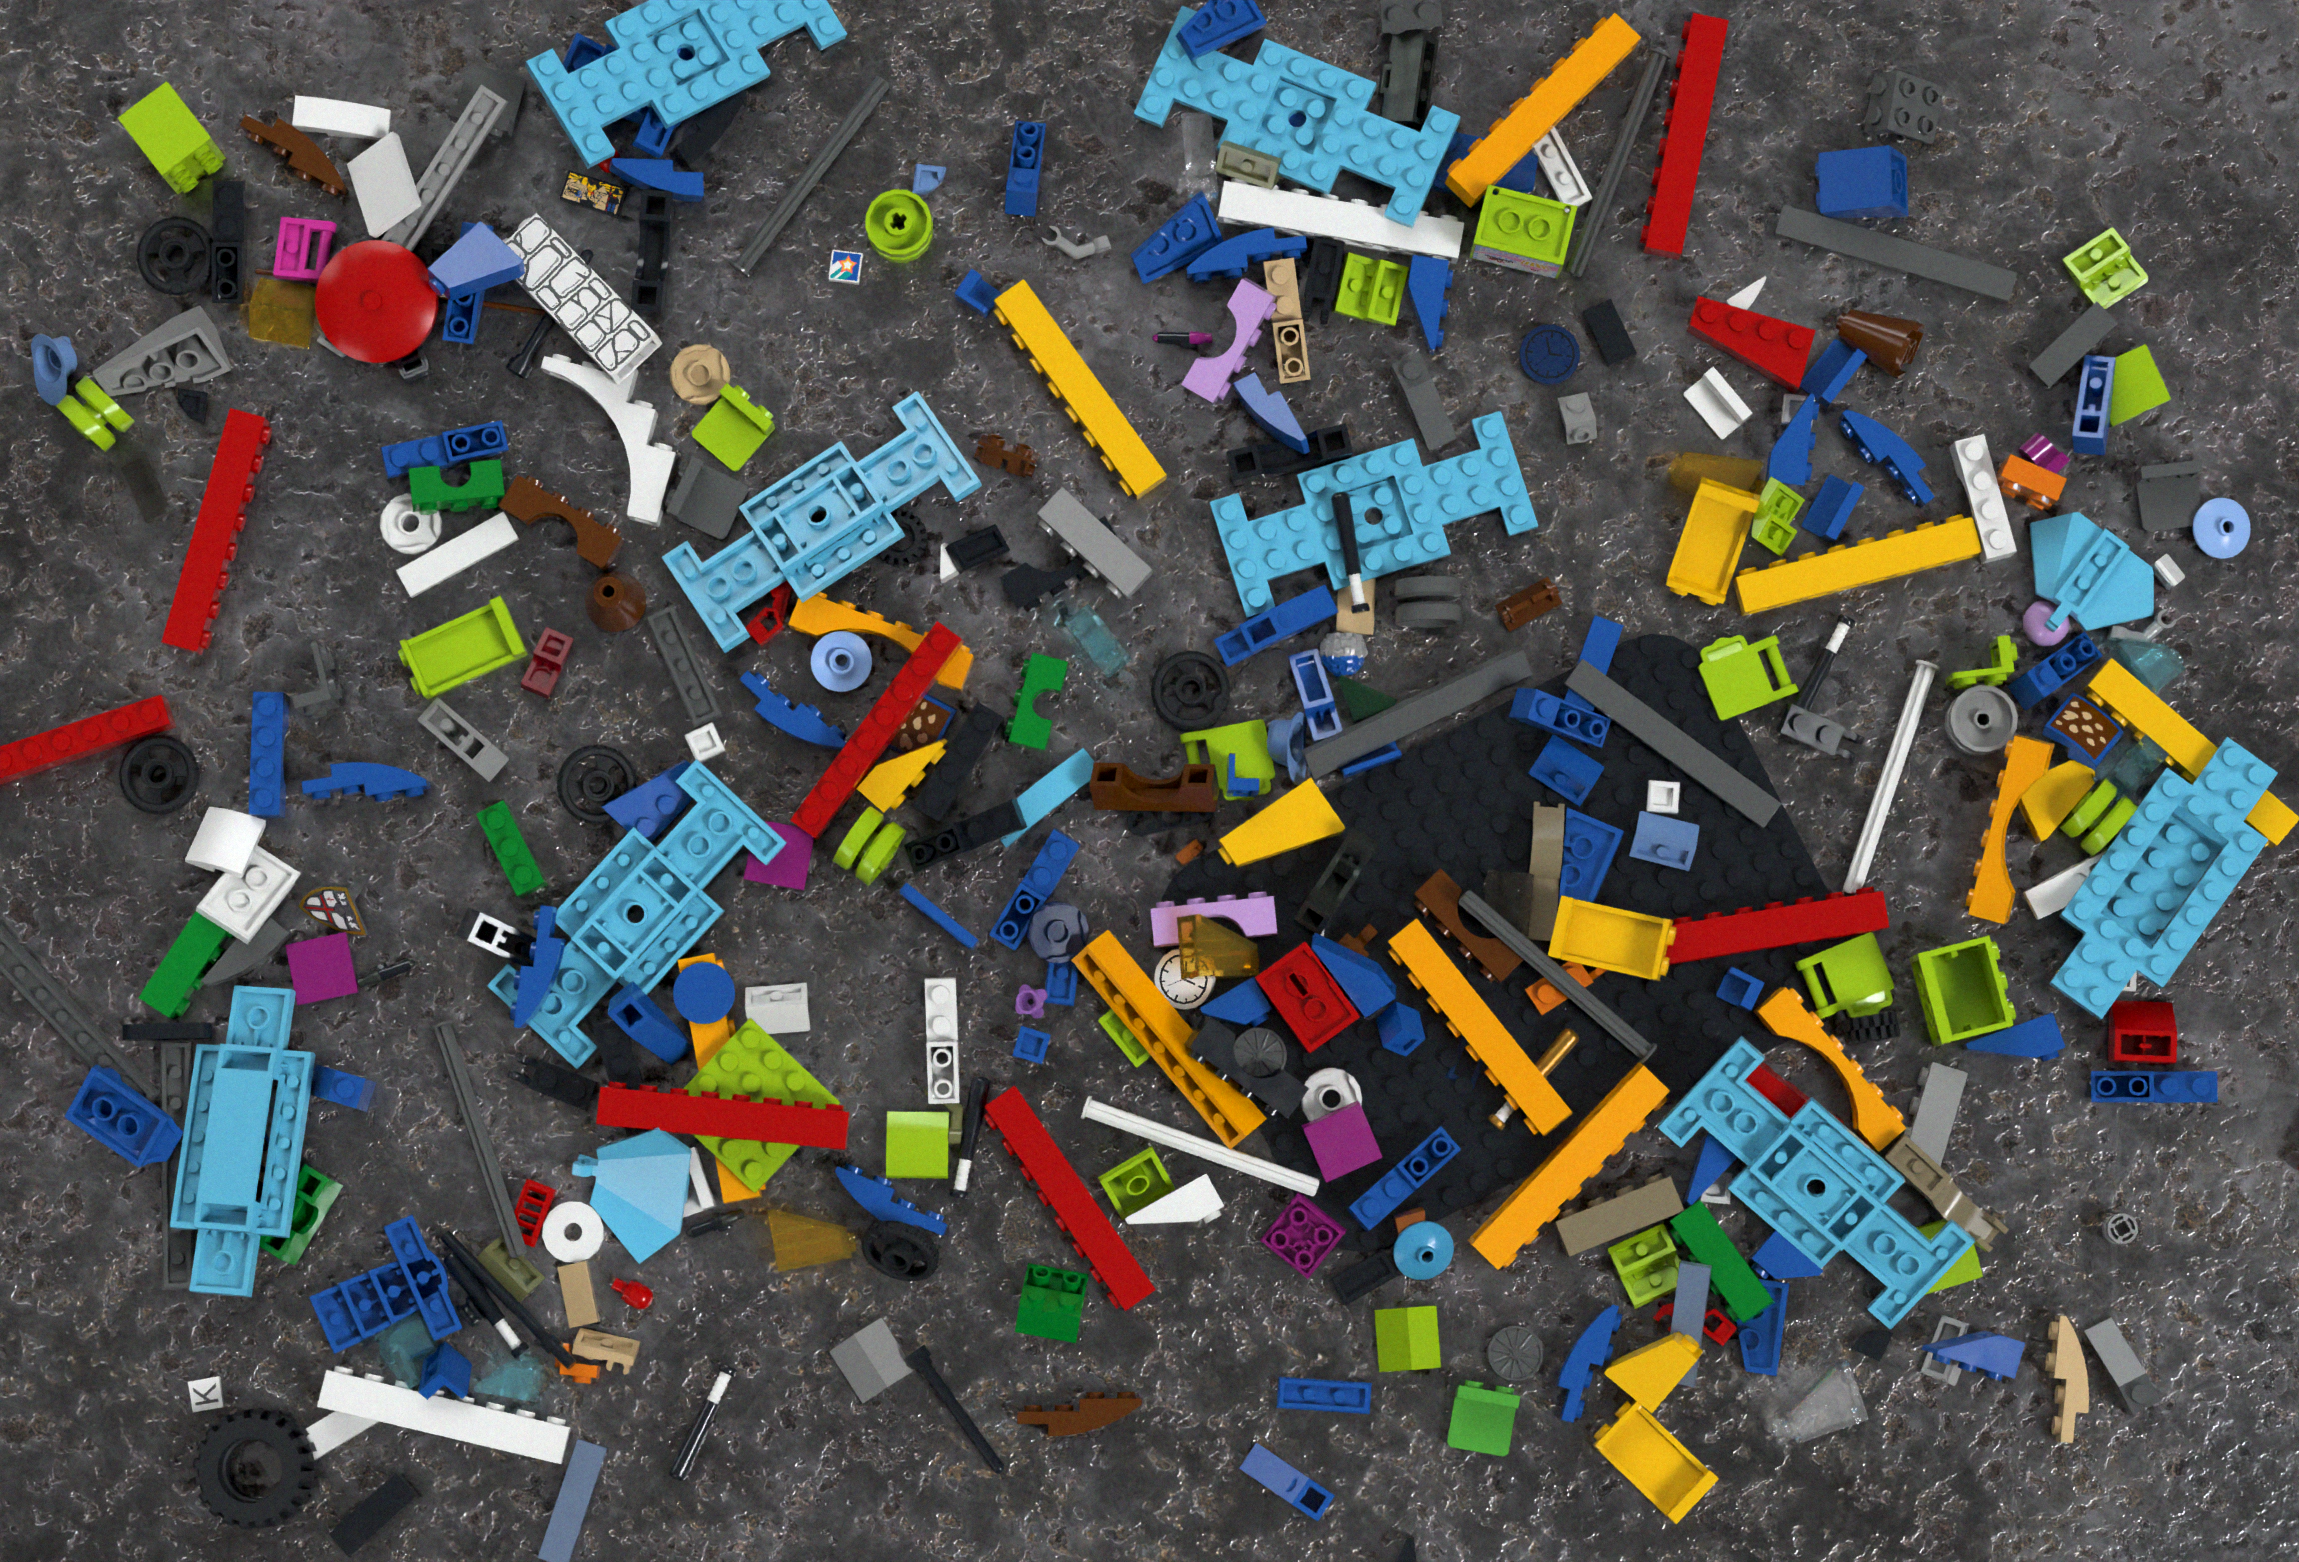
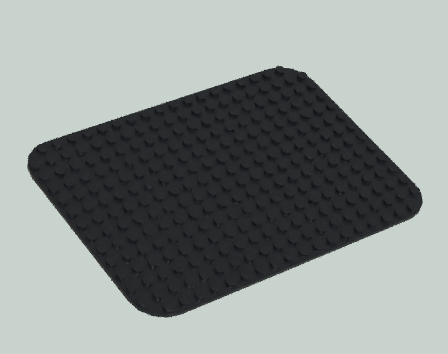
M1647 634L1627 640L1616 646L1606 674L1607 677L1782 803L1737 716L1724 721L1718 719L1698 666L1703 662L1700 658V653L1695 647L1675 636ZM1575 667L1532 689H1538L1564 700L1568 690L1564 683ZM1513 698L1403 754L1401 758L1385 763L1324 794L1323 796L1346 827L1345 831L1341 834L1238 868L1233 863L1227 865L1219 854L1218 849L1192 861L1173 876L1162 896L1161 902L1174 901L1175 906L1187 905L1188 899L1205 898V903L1218 902V896L1236 895V900L1248 899V893L1266 892L1267 897L1274 896L1277 935L1245 938L1241 929L1232 921L1221 917H1211L1198 922L1191 929L1185 945L1167 946L1169 952L1186 947L1196 949L1206 955L1212 963L1211 966L1216 975L1215 988L1210 998L1198 1006V1009L1248 979L1252 977L1255 979L1256 976L1306 941L1308 946L1312 948V935L1315 933L1294 920L1301 906L1353 827L1379 843L1348 894L1330 919L1329 939L1338 943L1347 933L1355 939L1368 924L1372 925L1378 933L1364 946V949L1370 954L1367 958L1379 963L1396 985V998L1366 1018L1360 1010L1356 1011L1360 1016L1358 1020L1309 1055L1265 994L1264 996L1272 1010L1267 1013L1269 1019L1256 1027L1270 1029L1281 1037L1287 1051V1060L1283 1070L1301 1083L1305 1084L1311 1075L1327 1068L1344 1070L1354 1077L1361 1089V1107L1382 1158L1326 1183L1302 1128V1125L1310 1121L1302 1111L1301 1101L1288 1119L1281 1115L1276 1119L1262 1109L1264 1105L1262 1101L1256 1097L1252 1100L1267 1118L1259 1125V1128L1278 1165L1319 1180V1186L1314 1196L1301 1194L1347 1230L1335 1246L1342 1250L1369 1252L1395 1243L1397 1233L1393 1219L1394 1214L1422 1206L1425 1210V1221L1437 1222L1532 1173L1633 1069L1640 1059L1571 999L1565 1000L1541 1016L1524 990L1544 978V976L1525 960L1500 984L1495 980L1490 983L1478 971L1482 966L1474 958L1468 961L1457 949L1460 944L1452 936L1447 939L1435 927L1438 922L1431 914L1425 917L1414 906L1413 903L1416 901L1413 897L1414 893L1441 868L1462 889L1459 899L1466 891L1472 890L1524 935L1527 883L1532 848L1533 802H1540L1541 807L1558 808V804H1565L1564 836L1567 807L1624 831V835L1594 901L1595 904L1663 919L1666 918L1672 921L1673 919L1692 916V922L1705 920L1704 914L1722 911L1723 917L1735 915L1734 909L1753 907V912L1765 910V904L1783 902V906L1786 907L1796 905V899L1813 897L1814 902L1826 900L1825 895L1830 893L1783 804L1779 806L1767 825L1762 829L1612 719L1603 747L1598 748L1510 718L1509 714L1514 702ZM1594 707L1593 712H1595V713H1597V714H1599V715H1602V716H1604V717L1609 718L1608 716H1606L1605 714H1603L1601 711H1599L1597 708ZM1552 735H1556L1604 766L1603 772L1580 807L1528 774ZM1649 780L1680 782L1678 813H1649L1699 825L1697 846L1689 871L1629 856L1640 811L1646 812ZM1560 873V879H1559V893H1560L1561 873ZM1458 903L1459 919L1470 933L1480 938L1489 939L1497 937ZM1416 918L1534 1065L1564 1029L1570 1028L1579 1036V1041L1545 1078L1573 1113L1547 1135L1543 1136L1540 1131L1535 1135L1523 1121L1528 1116L1520 1107L1509 1115L1504 1122L1505 1127L1502 1130L1497 1129L1488 1121V1117L1491 1114L1495 1115L1504 1103L1507 1102L1504 1095L1508 1091L1501 1083L1497 1086L1492 1083L1485 1074V1071L1488 1069L1486 1064H1484L1475 1087L1472 1089L1473 1083L1471 1078L1479 1060L1476 1062L1465 1048L1459 1059L1456 1051L1463 1035L1461 1034L1456 1038L1445 1024L1450 1020L1443 1010L1438 1014L1426 1000L1431 995L1423 986L1418 990L1407 976L1411 972L1404 962L1398 965L1388 953V950L1392 948L1388 941ZM1849 935L1671 964L1668 967L1666 976L1661 975L1660 981L1607 970L1585 988L1650 1044L1655 1043L1657 1045L1653 1054L1642 1064L1670 1090L1666 1095L1668 1100L1665 1104L1688 1093L1740 1036L1744 1037L1762 1054L1791 1040L1788 1037L1773 1035L1753 1010L1777 989L1786 987L1788 990L1793 988L1802 997L1804 1002L1801 1005L1808 1014L1811 1011L1815 1013L1817 1008L1801 970H1797L1795 962L1851 940L1853 937ZM1530 940L1548 955L1551 942ZM1550 957L1560 967L1568 962ZM1820 962L1813 965L1828 1005L1836 1003ZM1323 963L1324 968H1325V969L1327 970V972L1329 973V972H1330L1329 969H1328V968L1326 967V965ZM1583 965L1588 974L1596 969V967ZM1731 966L1764 982V986L1752 1010L1749 1012L1716 997V992L1727 969ZM1342 986L1339 987L1346 997L1348 994L1345 992ZM1395 1001L1419 1012L1426 1038L1406 1057L1382 1047L1376 1022L1377 1018ZM1835 1014L1822 1018L1821 1021L1824 1023L1828 1021L1830 1018H1832ZM1215 1019L1236 1034L1235 1040L1241 1033L1253 1028L1251 1023L1242 1026ZM1457 1064L1453 1074L1459 1076L1456 1081L1446 1078L1448 1069ZM1328 1090L1323 1094L1322 1101L1325 1106L1334 1108L1340 1103V1095L1334 1090ZM1441 1126L1461 1150L1369 1232H1366L1346 1209ZM1291 1189L1292 1193L1295 1196L1298 1193V1191Z

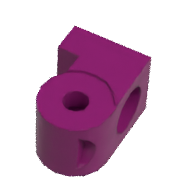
M2038 432L2018 449L2024 460L2055 474L2070 461L2063 452L2060 453L2047 438Z

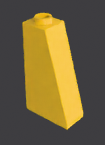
M1310 777L1219 840L1221 848L1218 849V852L1227 865L1233 863L1238 868L1339 835L1345 831L1346 827Z

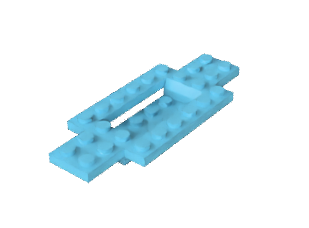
M2229 737L2224 739L2192 785L2169 768H2166L2059 915V917L2083 933V936L2049 984L2098 1020L2104 1017L2135 972L2159 989H2162L2267 843V838L2243 821L2278 772ZM2156 929H2162L2164 932L2161 934Z
M234 985L226 1044H197L170 1221L171 1228L198 1231L189 1291L194 1293L252 1297L260 1236L290 1238L316 1054L313 1052L288 1050L296 991L292 989ZM273 1080H278L261 1201L259 1203L255 1200Z

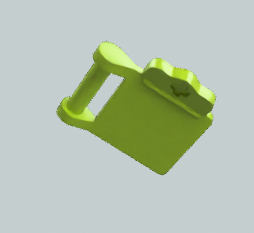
M1736 635L1732 638L1722 637L1717 639L1711 646L1701 650L1700 658L1703 663L1698 666V669L1720 721L1799 692L1796 683L1792 684L1778 650L1777 644L1780 643L1777 635L1751 645L1747 644L1746 639L1742 635ZM1764 649L1767 652L1781 689L1774 692L1758 654L1759 651Z
M1263 719L1179 735L1181 744H1185L1189 764H1201L1197 741L1206 740L1210 764H1215L1219 790H1223L1226 800L1251 801L1255 798L1226 796L1227 758L1229 753H1235V778H1259L1258 795H1265L1270 792V780L1275 778V770L1272 758L1267 750L1268 736Z
M1872 932L1795 962L1797 970H1801L1817 1008L1815 1014L1820 1019L1844 1009L1849 1018L1878 1014L1882 1008L1891 1005L1893 1002L1890 990L1894 988V983ZM1819 962L1836 1002L1828 1005L1813 965Z

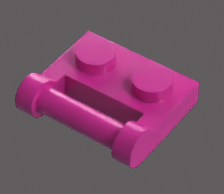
M281 217L273 276L277 279L308 281L317 284L321 273L329 262L332 235L336 234L337 224L330 221ZM312 232L320 233L315 270L307 269Z

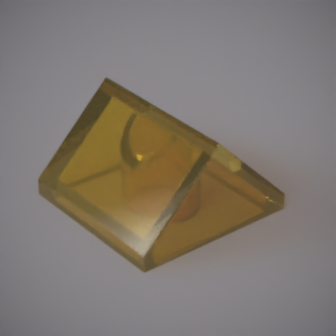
M260 278L250 300L249 337L309 348L316 318V288Z

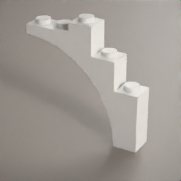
M553 353L552 357L544 355L541 365L544 373L566 380L586 392L606 411L616 425L624 442L630 467V497L626 514L629 520L659 527L678 457L675 452H672L671 446L656 442L654 447L650 446L658 418L657 411L652 409L653 405L641 400H635L634 404L630 403L639 373L637 368L617 385L604 371L599 370L600 366L598 364L583 361L582 365L571 363V358L557 353Z

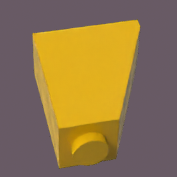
M2072 759L2048 770L2047 774L2036 781L2021 797L2018 807L2036 844L2046 840L2095 784L2093 780L2095 771Z
M1678 1331L1613 1360L1604 1374L1650 1413H1653L1696 1363L1703 1351L1699 1348V1343L1693 1337L1687 1334L1683 1335Z

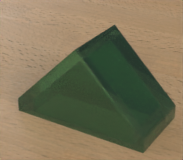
M1342 675L1339 678L1337 685L1353 724L1395 706L1397 699Z

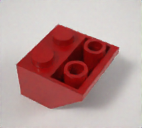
M2115 1000L2109 1008L2108 1062L2167 1065L2176 1063L2177 1028L2172 1003Z

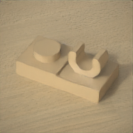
M580 1328L573 1344L572 1354L580 1355L589 1360H608L606 1368L611 1371L614 1362L621 1363L624 1366L623 1374H627L635 1362L640 1341Z

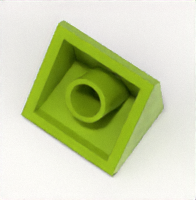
M1152 1146L1098 1177L1122 1220L1175 1190Z
M1436 1306L1374 1310L1379 1372L1441 1368Z

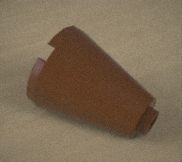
M1850 309L1848 313L1842 312L1836 324V329L1839 330L1838 336L1854 349L1861 350L1867 355L1866 358L1890 376L1899 380L1906 373L1901 370L1904 364H1911L1914 360L1924 334L1919 330L1925 328V325L1918 321Z
M611 571L598 576L590 584L585 596V608L591 621L599 628L610 632H618L634 627L643 617L646 608V596L642 585L636 578L625 572Z

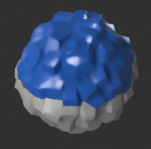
M1338 632L1326 634V638L1320 643V661L1336 677L1357 673L1361 666H1363L1365 657L1368 655L1362 634Z

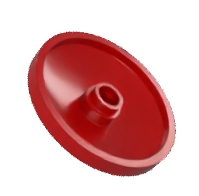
M363 241L340 251L324 268L315 292L317 319L327 339L342 353L364 362H392L414 352L429 336L438 312V294L428 284V267L409 249L387 241Z

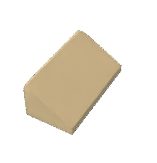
M1376 578L1361 582L1365 603H1368L1370 607L1368 612L1352 614L1351 606H1354L1351 586L1338 590L1337 608L1339 613H1337L1336 632L1373 635Z
M588 1261L557 1267L569 1328L600 1322Z

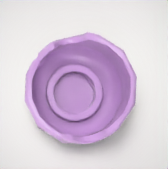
M2049 600L2036 601L2027 609L2023 616V631L2028 639L2038 646H2053L2060 642L2068 633L2070 626L2069 614L2053 633L2044 624L2058 605Z

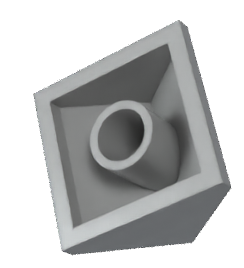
M882 1318L858 1331L829 1351L862 1404L915 1370L914 1368L911 1369L904 1360L906 1358L905 1353Z

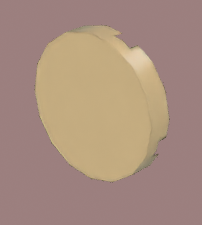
M694 344L682 349L675 357L670 366V381L675 393L683 401L693 405H708L721 397L719 391L726 383L730 384L731 370L721 352L706 344Z

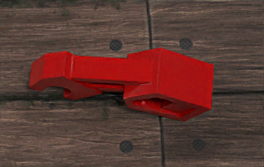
M787 580L770 591L774 599L772 608L765 607L745 627L747 632L761 647L784 630L783 622L793 591ZM769 614H773L777 624L768 631L761 622L768 618Z
M1674 1302L1663 1305L1653 1318L1659 1322L1664 1315L1673 1317ZM1716 1308L1713 1310L1706 1309L1705 1319L1714 1314V1317H1719L1723 1322L1714 1333L1709 1331L1707 1326H1704L1703 1332L1724 1346L1737 1327Z

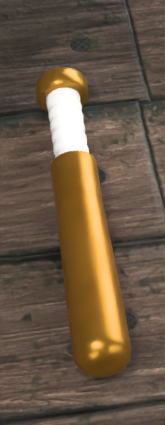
M1570 1028L1564 1029L1540 1057L1535 1066L1545 1078L1579 1041V1036ZM1507 1101L1495 1115L1491 1114L1488 1117V1121L1497 1129L1502 1130L1505 1127L1504 1122L1513 1113L1514 1109Z

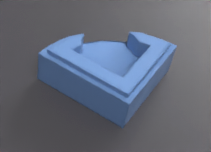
M916 164L912 193L925 195L935 190L945 177L946 167Z

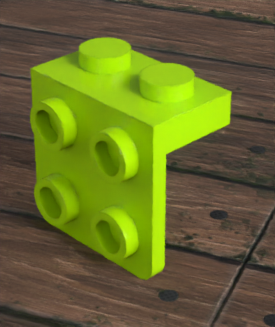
M726 383L719 391L721 398L692 430V436L730 470L736 472L742 468L775 430V425L771 421L773 415L765 407L759 404L756 408L748 401L750 395L738 385L732 388Z
M2010 635L1997 636L1989 644L1992 668L1951 673L1945 679L1946 686L1953 685L1954 690L1972 688V685L1977 684L1976 682L1984 681L1985 686L2003 684V681H2006L2015 672L2013 661H2017L2018 657L2016 643H2011Z

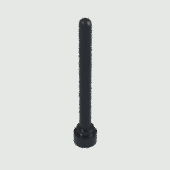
M585 249L579 257L589 265L594 255L590 249ZM546 312L521 354L517 353L515 357H511L505 367L508 371L524 380L528 378L532 371L531 365L533 362L531 359L554 323V320Z
M923 1345L907 1356L904 1360L911 1369L915 1368L917 1372H922L993 1472L996 1474L1002 1473L1004 1471V1464L930 1364L933 1362L929 1357L932 1354L927 1347Z

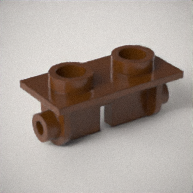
M989 433L988 436L982 435L977 444L983 447L978 446L974 456L979 459L980 463L1000 469L1002 460L1005 459L1008 460L1006 472L1023 478L1033 476L1036 466L1031 463L1035 464L1040 457L1039 453L1034 452L1033 447L1018 443L1017 446L1007 443L1004 437Z
M1547 576L1494 606L1506 628L1511 632L1563 602L1558 595L1559 591L1556 585L1551 583Z

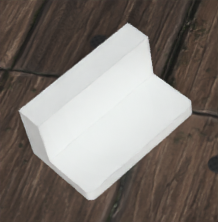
M1714 367L1709 369L1698 382L1683 394L1685 399L1720 440L1726 438L1752 415L1751 410Z
M807 983L745 988L747 1021L749 1018L753 1019L767 1034L810 1030Z
M696 1147L690 1148L692 1151L689 1168L690 1182L683 1218L716 1207Z

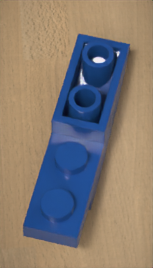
M462 222L460 239L476 223ZM485 225L493 232V226ZM486 289L452 301L448 299L443 341L474 344Z
M1274 227L1241 234L1220 243L1198 257L1187 267V280L1194 279L1195 283H1204L1211 281L1214 276L1224 275V279H1237L1242 277V273H1247V260H1253L1254 264H1263L1265 261H1271L1272 257L1283 256V259H1299L1301 254H1306V236L1275 239Z
M1847 409L1839 416L1841 421L1839 426L1842 432L1849 439L1851 437L1854 438L1860 446L1857 448V451L1866 463L1871 461L1874 467L1885 460L1887 472L1894 480L1899 479L1906 488L1903 492L1913 505L1917 503L1922 508L1935 497L1918 475L1926 464L1903 439L1879 422L1860 413Z
M502 420L446 431L438 436L380 448L387 479L409 475V468L439 466L440 470L509 450Z
M1323 585L1238 625L1239 627L1214 639L1226 666L1231 667L1339 613V610L1327 586Z
M747 670L739 679L746 688L761 700L754 708L755 712L780 731L797 740L826 749L841 751L846 745L844 739L847 736L836 725L833 724L829 728L821 721L824 715L814 705L810 704L806 707L801 702L792 711L790 708L793 703L781 692L775 696L768 689L770 682L759 672H756L753 676Z
M365 762L330 764L332 777L301 782L303 794L307 797L312 796V800L331 798L330 793L342 791L343 795H354L361 793V788L365 787L367 797L370 799L374 798L375 802H386L393 800V795L405 793V797H416L423 795V790L431 789L429 781L412 772L388 765Z
M1053 829L1023 881L1020 882L989 933L990 936L1014 951L1017 949L1027 934V927L1032 914L1039 907L1046 904L1081 846L1079 842L1058 829Z
M540 905V911H536L534 914L533 929L538 930L536 942H532L530 947V960L534 961L533 967L521 966L520 971H516L514 977V990H518L517 1002H512L510 1020L514 1021V1027L525 1028L536 1016L551 992L559 973L566 939L554 938L557 907Z
M2091 1071V1102L2218 1103V1072Z
M1440 1126L1346 1210L1366 1232H1369L1454 1157L1461 1148Z
M847 1163L844 1169L837 1166L835 1173L844 1187L855 1200L879 1220L899 1221L913 1227L917 1225L939 1235H945L948 1224L942 1222L944 1216L927 1210L926 1214L923 1215L914 1211L915 1204L898 1198L897 1203L891 1202L896 1191L890 1188L891 1181L874 1175L873 1180L861 1176L862 1169Z
M1610 1305L1598 1314L1581 1333L1568 1353L1556 1386L1567 1389L1560 1420L1574 1423L1575 1417L1581 1418L1585 1400L1580 1399L1583 1387L1589 1388L1593 1376V1370L1589 1369L1590 1364L1603 1366L1604 1361H1610L1614 1344L1609 1343L1612 1331H1618L1622 1319V1314L1617 1313L1619 1306Z

